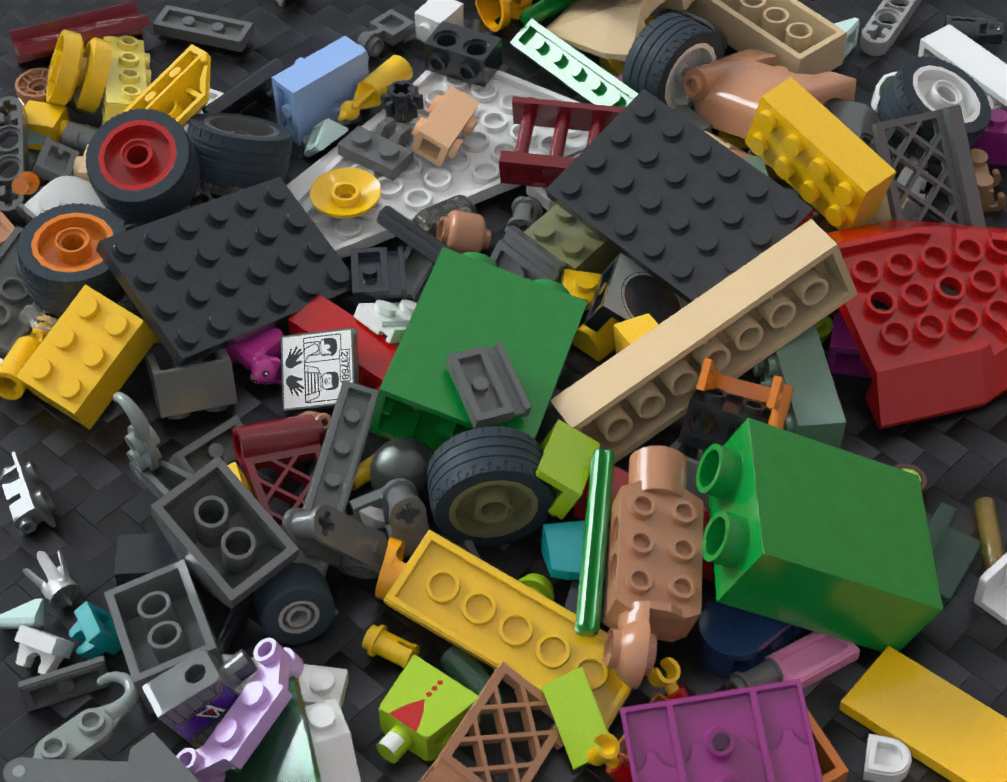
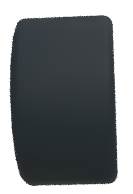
M306 563L289 564L259 587L253 595L255 609L262 630L269 638H273L281 644L298 645L315 639L329 627L335 614L334 600L326 578L317 568Z

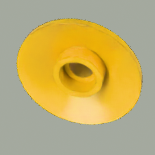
M351 167L337 168L323 173L313 182L310 188V200L314 208L332 218L347 219L361 216L372 210L378 204L381 197V187L376 177L365 170Z

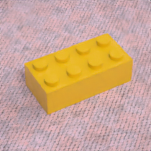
M792 77L761 96L745 140V144L749 146L751 151L763 159L780 178L790 184L806 202L817 209L838 230L862 226L875 217L896 171Z

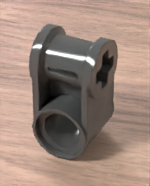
M396 478L389 481L381 491L385 521L384 533L387 535L388 541L392 537L405 542L403 558H407L413 555L430 528L425 505L418 497L415 485L408 479Z

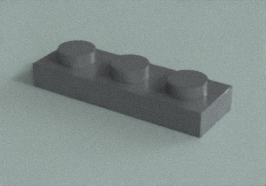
M169 5L163 8L152 23L154 34L242 52L255 34L254 23Z

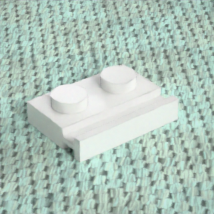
M406 299L401 300V302L391 303L383 300H377L375 303H358L353 317L377 335H387L386 341L388 343H400L417 303Z

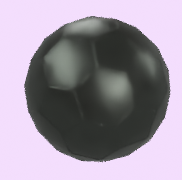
M400 437L386 442L375 452L370 463V481L373 489L378 490L393 479L405 478L415 485L418 497L423 503L429 499L427 486L428 464L435 452L426 443L412 437Z

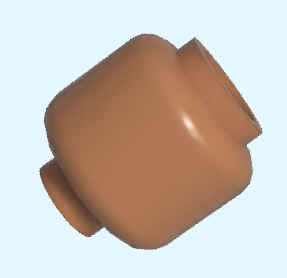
M452 210L447 216H442L439 220L436 238L458 253H480L489 247L491 230L486 229L485 219L481 215L461 210Z

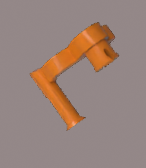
M704 358L696 389L706 391L720 388L727 394L734 395L742 400H757L766 407L772 408L768 424L781 429L784 428L794 388L785 384L783 377L774 375L772 386H763L722 375L718 372L712 359Z

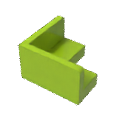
M558 419L540 444L544 453L536 470V476L553 487V502L548 511L550 516L553 518L556 516L563 520L582 495L590 473L593 451L599 448L600 443Z

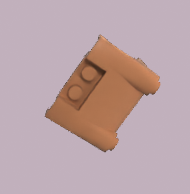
M750 48L688 69L683 77V89L686 95L694 101L693 111L709 122L712 128L746 139L761 96L790 77L796 80L822 105L833 98H839L841 101H854L856 79L831 71L816 75L793 73L788 71L786 67L776 66L777 55Z

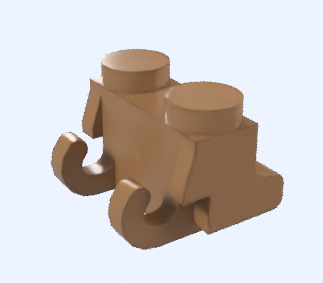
M971 149L970 152L983 212H998L1005 208L1007 204L1006 195L1003 192L998 193V201H994L993 187L997 186L1001 181L1000 172L998 169H993V176H991L987 165V153L981 149Z

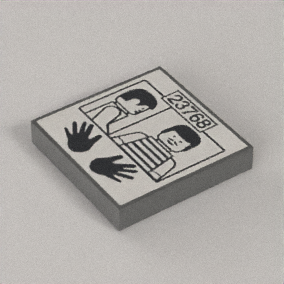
M352 327L281 336L282 402L284 412L296 413L335 408L343 380L359 384L356 329Z

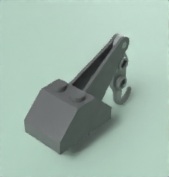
M116 392L113 395L114 402L120 404L131 421V425L128 426V435L125 436V440L131 449L127 452V456L131 461L129 466L138 480L158 499L150 505L151 514L178 559H184L189 572L205 591L232 609L299 557V548L219 455L194 474L161 460V453L156 447L160 443V439L149 425L143 412L126 394Z
M118 671L106 673L97 679V683L101 686L110 682L122 684L125 688V693L122 697L111 704L82 711L39 741L32 758H15L8 762L3 770L5 782H199V780L154 732L130 748L128 761L81 760L105 743L111 737L121 719L137 705L140 695L131 675Z

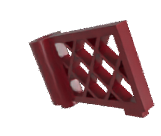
M311 413L234 427L232 431L235 456L239 465L244 467L253 496L281 528L283 516L271 511L269 504L276 497L292 505V508H303L313 477L294 469L298 462L314 459L317 465L322 449L320 443H324L325 432L321 420H315ZM271 468L281 473V475L273 485L259 478L256 470ZM287 477L306 486L300 497L281 489Z

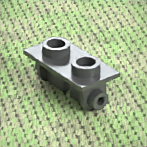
M14 451L12 456L15 465L7 466L2 470L0 482L7 501L11 503L9 508L15 527L23 533L35 531L37 525L43 521L52 528L56 527L51 511L54 509V503L41 483L45 479L43 472L33 460L27 462Z

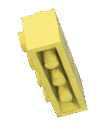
M106 36L103 38V40L110 41L112 44V57L102 97V125L110 120L111 117L121 114L151 83V70L149 69L150 53H144V40H137L132 36Z

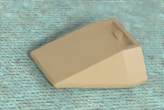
M576 0L546 29L574 48L604 59L625 62L633 42L646 27L644 20L649 18L656 8L686 10L694 0Z

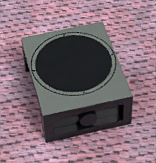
M620 253L602 272L584 325L598 332L611 317L623 322L647 313L658 324H661L689 303L639 267L632 259Z

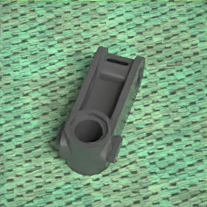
M325 504L316 506L313 510L308 511L298 507L291 508L284 514L282 530L300 550L340 569L342 573L361 579H376L379 577L388 546L387 535L382 531L373 529Z

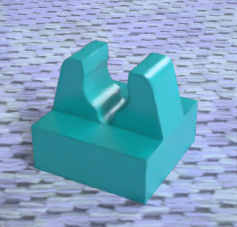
M88 601L84 602L74 611L78 621L70 629L69 636L80 643L85 641L76 649L77 654L90 660L104 652L115 655L122 649L110 613Z

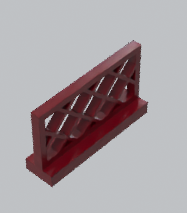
M130 1L8 32L16 61L19 64L52 56L58 38L64 29L80 33L84 41V47H86L87 43L94 37L103 40L106 36H133L144 33L143 27L150 26L147 15L139 13L136 1Z

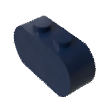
M714 598L704 605L699 616L696 644L697 656L701 664L710 673L722 679L730 680L732 673L736 671L743 673L764 662L766 656L793 643L807 629L722 604Z

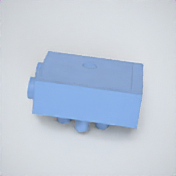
M343 36L305 59L302 57L298 58L294 65L272 77L277 124L286 127L292 132V141L299 146L302 145L303 137L311 134L314 125L327 118L337 123L340 122L337 117L340 113L341 104L347 100H353L358 83L369 75L367 50L348 37Z

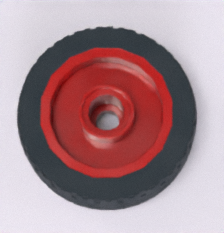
M142 108L117 114L115 117H111L110 120L104 122L96 130L95 135L92 136V140L89 142V147H87L85 162L89 181L103 205L123 221L145 225L181 212L190 204L191 199L194 198L198 190L197 187H199L201 173L197 152L184 128L168 114L166 115L164 112Z

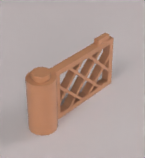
M502 662L496 668L435 762L419 782H492L490 775L503 773L508 774L509 782H531L551 748L554 747L559 750L564 745L555 722L550 730L536 731L531 711L541 710L554 720L545 695ZM501 680L515 690L518 703L501 704L497 687ZM488 699L490 700L491 705H485ZM520 712L525 732L509 733L504 713ZM480 714H493L498 734L481 736L477 716ZM469 730L470 737H464ZM528 741L532 757L531 761L516 763L511 742ZM500 743L505 764L488 766L483 744ZM472 745L477 767L466 768L452 754L459 746Z

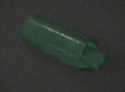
M455 645L449 648L441 658L440 663L450 677L477 695L480 694L490 679L489 674L475 657ZM498 687L499 696L502 704L504 694ZM489 699L485 705H491ZM489 714L492 720L495 721L493 714Z

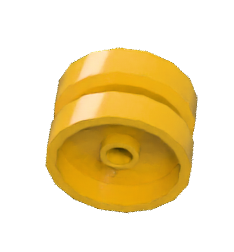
M64 29L58 38L51 59L46 88V101L65 106L74 94V103L77 110L92 114L96 113L104 94L112 57L111 42L94 37L87 43L84 49V41L81 34Z

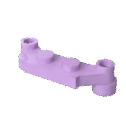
M265 638L260 641L254 649V658L258 661L257 672L243 689L222 721L216 726L209 739L202 747L196 750L186 748L178 753L176 757L199 782H224L225 771L233 767L241 769L290 701L293 694L288 691V686L299 679L304 668L303 660L290 648L282 647L273 638Z

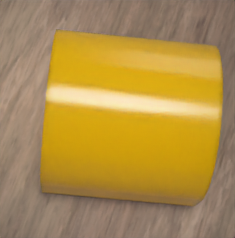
M611 317L598 332H595L583 323L578 327L572 344L599 362L616 349L614 324L619 323V321Z

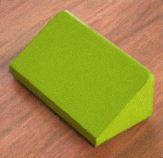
M580 667L542 686L573 770L590 764L587 760V751L594 746L602 750L595 743L594 738L602 733H609L584 669Z

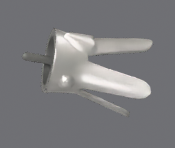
M59 549L57 552L61 564L57 568L44 551H38L37 560L49 582L46 583L28 568L23 569V573L41 589V592L49 600L53 608L72 606V603L80 594V587L70 577L62 550Z

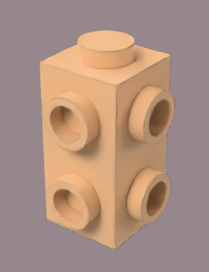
M451 85L443 96L437 94L428 108L427 112L430 115L427 119L421 117L411 135L416 137L411 150L440 168L448 156L454 159L464 143L461 137L463 134L470 136L479 121L475 113L480 102Z

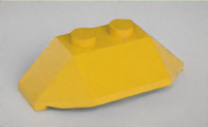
M191 44L124 111L142 108L158 110L166 115H170L184 128L190 123L191 117L199 114L209 101L211 57L204 50Z

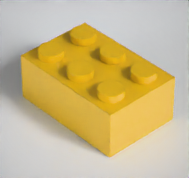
M84 285L17 374L16 378L33 394L90 430L112 401L113 395L120 390L158 337L144 320L89 286Z

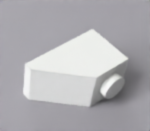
M333 698L293 709L294 742L309 782H361L351 734L337 699Z

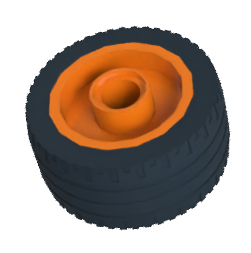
M72 203L46 210L35 216L25 226L18 239V263L26 291L39 308L50 312V314L62 316L84 285L89 286L116 304L124 298V295L127 293L96 251L100 240L127 231L122 221L118 219V216L100 206Z

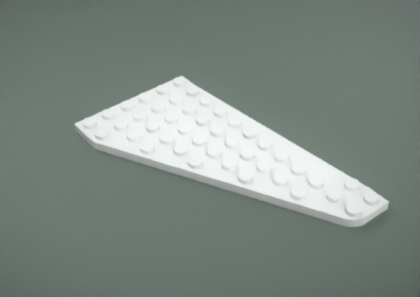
M426 70L412 83L414 86H418L419 94H423L424 109L417 110L418 117L410 122H396V130L403 125H408L414 129L421 117L427 119L430 115L427 112L435 96L437 94L443 96L451 85L480 102L475 113L479 121L470 136L463 134L461 137L464 143L454 159L448 156L440 168L414 153V162L397 178L391 180L338 155V146H336L287 184V187L339 257L343 259L351 255L350 249L369 248L396 237L376 221L380 210L387 205L421 227L440 219L442 216H447L452 210H462L520 186L500 183L499 171L501 150L515 151L520 124H513V96L580 102L500 70L495 73L485 88ZM381 110L361 127L375 132L378 123L386 118V110ZM534 126L529 153L549 155L555 128ZM569 129L563 157H574L583 152L587 145L589 131ZM413 136V139L409 145L407 144L406 148L411 150L416 138L415 136ZM351 167L365 170L376 177L381 187L380 200L372 210L361 216L347 219L332 218L317 211L311 203L310 188L313 182L327 171Z

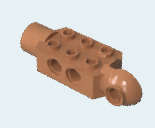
M666 446L643 447L636 450L630 456L628 484L621 486L610 508L603 623L611 629L607 634L603 663L605 668L614 669L618 678L635 690L640 686L644 675L649 676L652 672L656 659L657 640L674 642L687 637L701 614L704 501L687 490L688 461L686 456L682 452Z

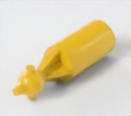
M399 55L391 56L358 83L353 100H347L341 104L340 113L337 117L338 121L355 120L359 116L360 110L379 107L381 105V94H387L388 85L390 86L395 81H410L412 79L413 72L410 64Z
M51 317L37 321L33 325L30 335L17 339L0 364L1 397L8 400H16L25 392L27 387L16 376L56 324Z

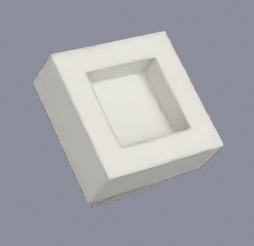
M20 625L14 640L20 643L16 664L31 668L33 660L39 655L41 657V664L38 668V673L46 674L55 671L63 658H70L75 643L40 629Z

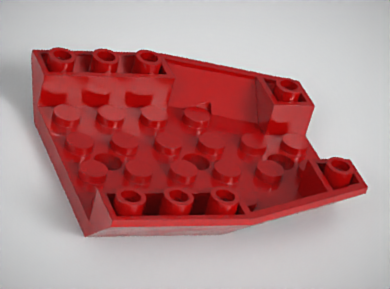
M893 219L826 233L837 243L858 293L840 306L839 309L872 379L865 399L879 430L981 407L1007 391V228ZM940 286H947L955 290L957 296L945 294ZM878 300L886 304L889 310H878L872 305L871 301Z

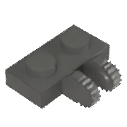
M386 117L379 122L375 132L357 126L337 144L338 155L388 179L394 180L414 162L413 151L406 148L407 144L409 145L413 139V135H411L413 128L403 125L396 130V120L391 117Z

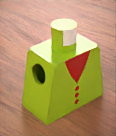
M414 655L380 704V726L386 735L376 745L378 752L391 763H396L407 750H410L425 761L433 760L441 753L478 695ZM481 714L477 716L478 723L481 721Z

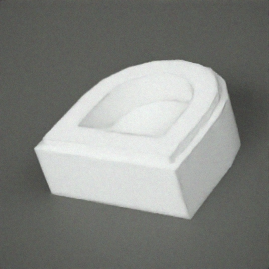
M869 734L863 780L873 782L902 781L908 775L912 761L911 752L907 746L894 738Z

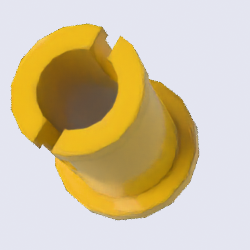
M384 624L379 627L372 625L366 632L362 642V647L367 650L369 656L374 657L377 654L401 666L403 669L414 655L418 656L420 648L419 645L410 643L388 632V627Z

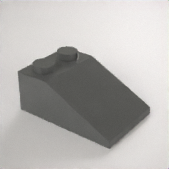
M154 342L144 356L161 418L182 419L188 417L191 412L205 409L208 412H218L227 409L228 405L238 403L231 359L225 348L181 367L177 366L161 342Z

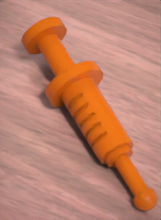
M27 171L21 173L18 178H15L12 181L11 187L14 193L18 195H30L35 193L46 180L38 177L33 172Z

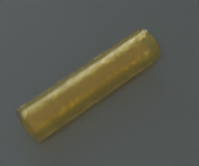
M983 497L976 500L974 506L987 571L1004 555L995 501L992 498Z

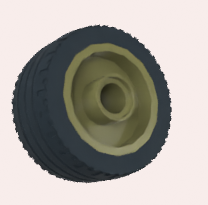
M487 426L464 431L455 437H451L443 445H440L431 456L427 471L430 506L438 529L446 537L455 540V542L464 544V541L472 540L477 547L515 542L539 529L550 515L548 511L553 502V487L536 476V470L544 453L538 441L518 429L505 428L503 426Z

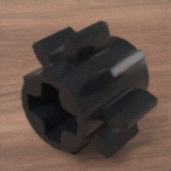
M395 81L390 86H387V94H381V108L386 110V117H391L398 123H407L418 117L417 110L424 109L423 94H419L418 86H414L409 81Z

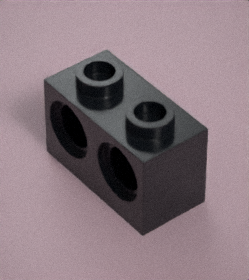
M442 21L424 43L425 70L485 88L502 65V38Z
M720 388L706 391L696 389L690 398L678 442L706 451L713 444L724 446L739 429L738 424H743L747 418L768 424L771 410L767 409L763 403L757 400H740L727 396V393ZM700 411L712 413L717 422L704 420L700 415Z

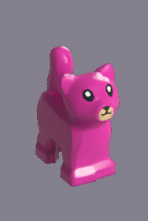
M275 327L225 348L231 359V364L237 362L246 370L251 371L250 379L255 384L271 385L276 383L282 385V368L279 357L281 356V336L284 335L279 328Z

